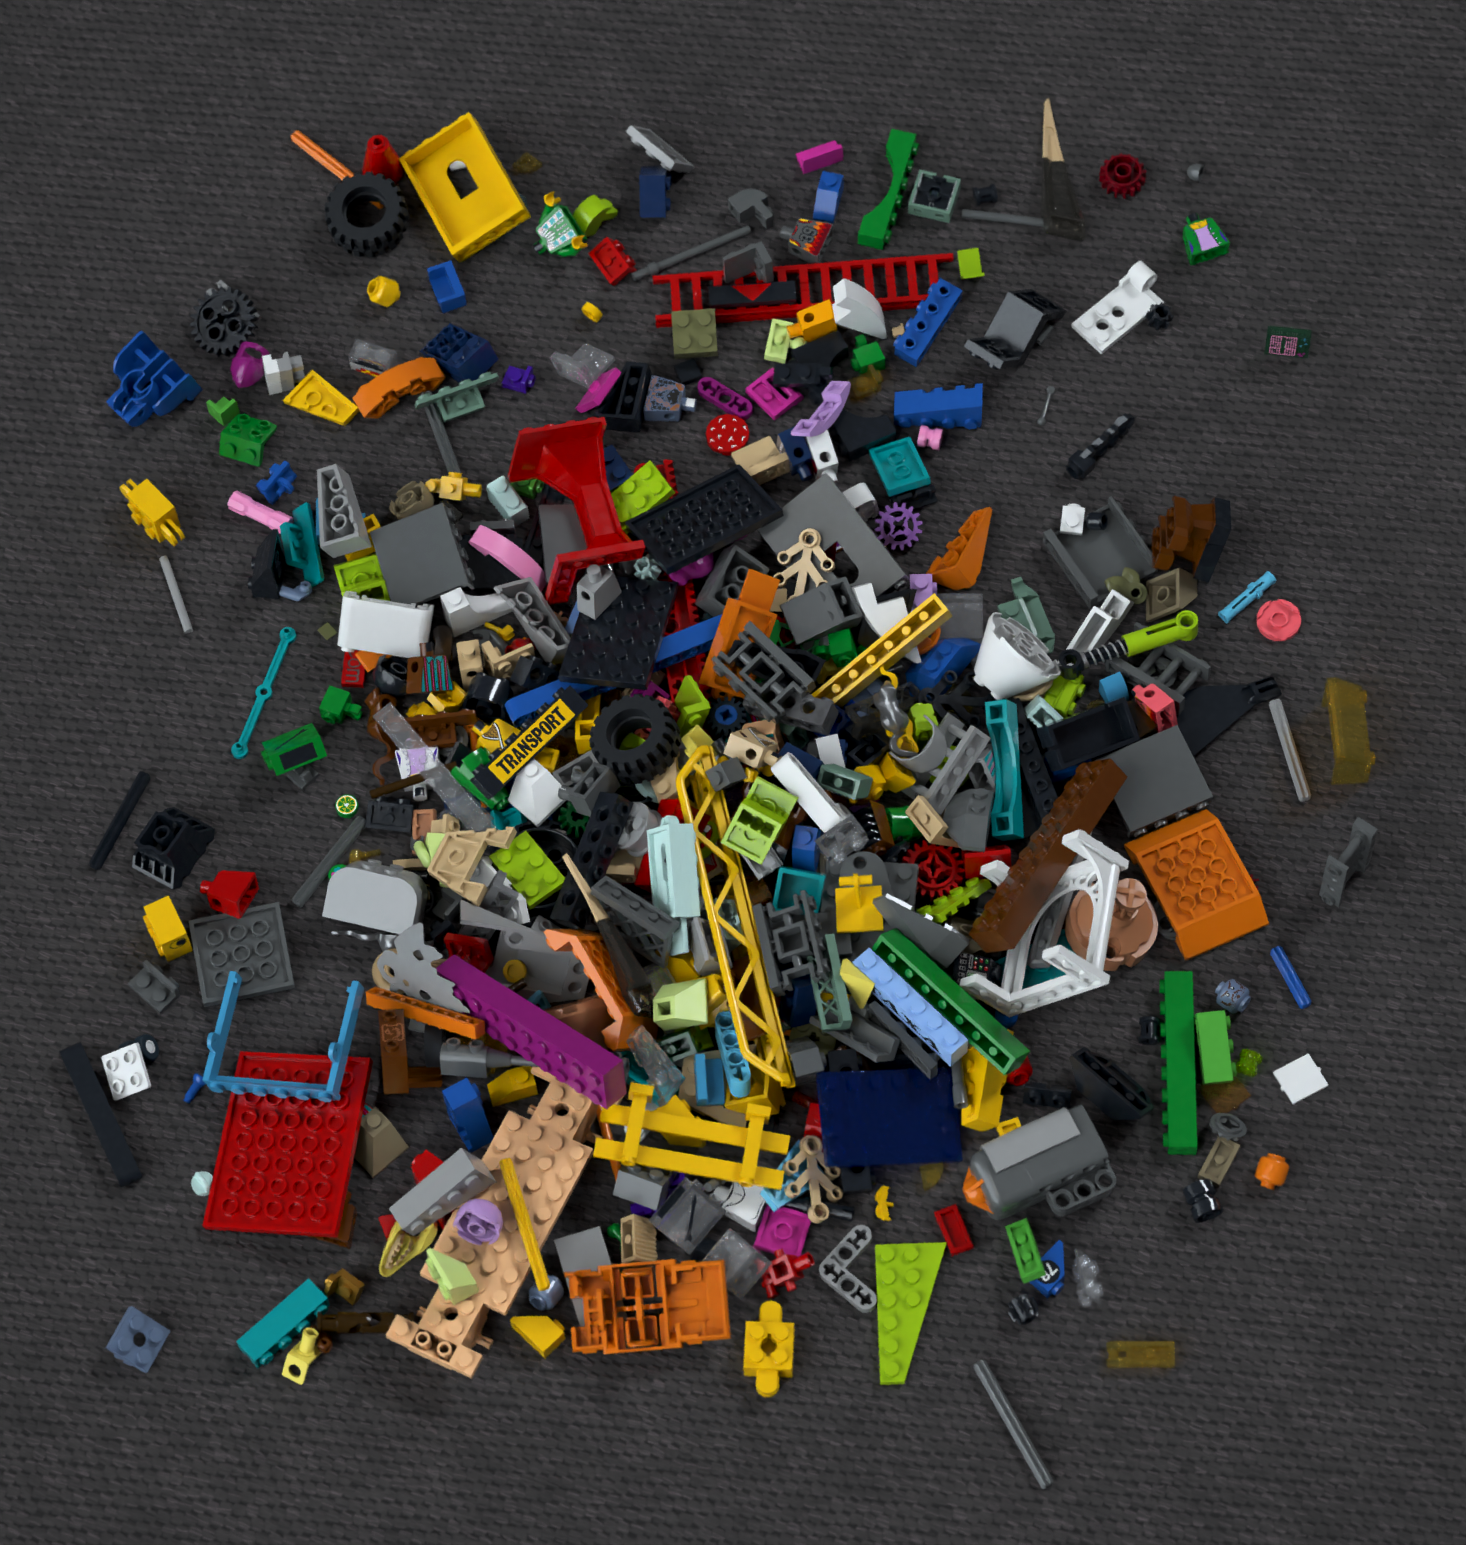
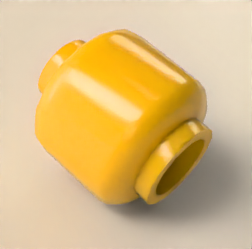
M378 276L368 284L367 293L370 300L374 303L389 307L397 302L400 297L399 285L395 280Z

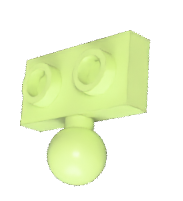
M772 318L764 360L785 364L788 348L793 350L808 343L804 341L803 337H797L794 340L789 338L786 326L794 323Z

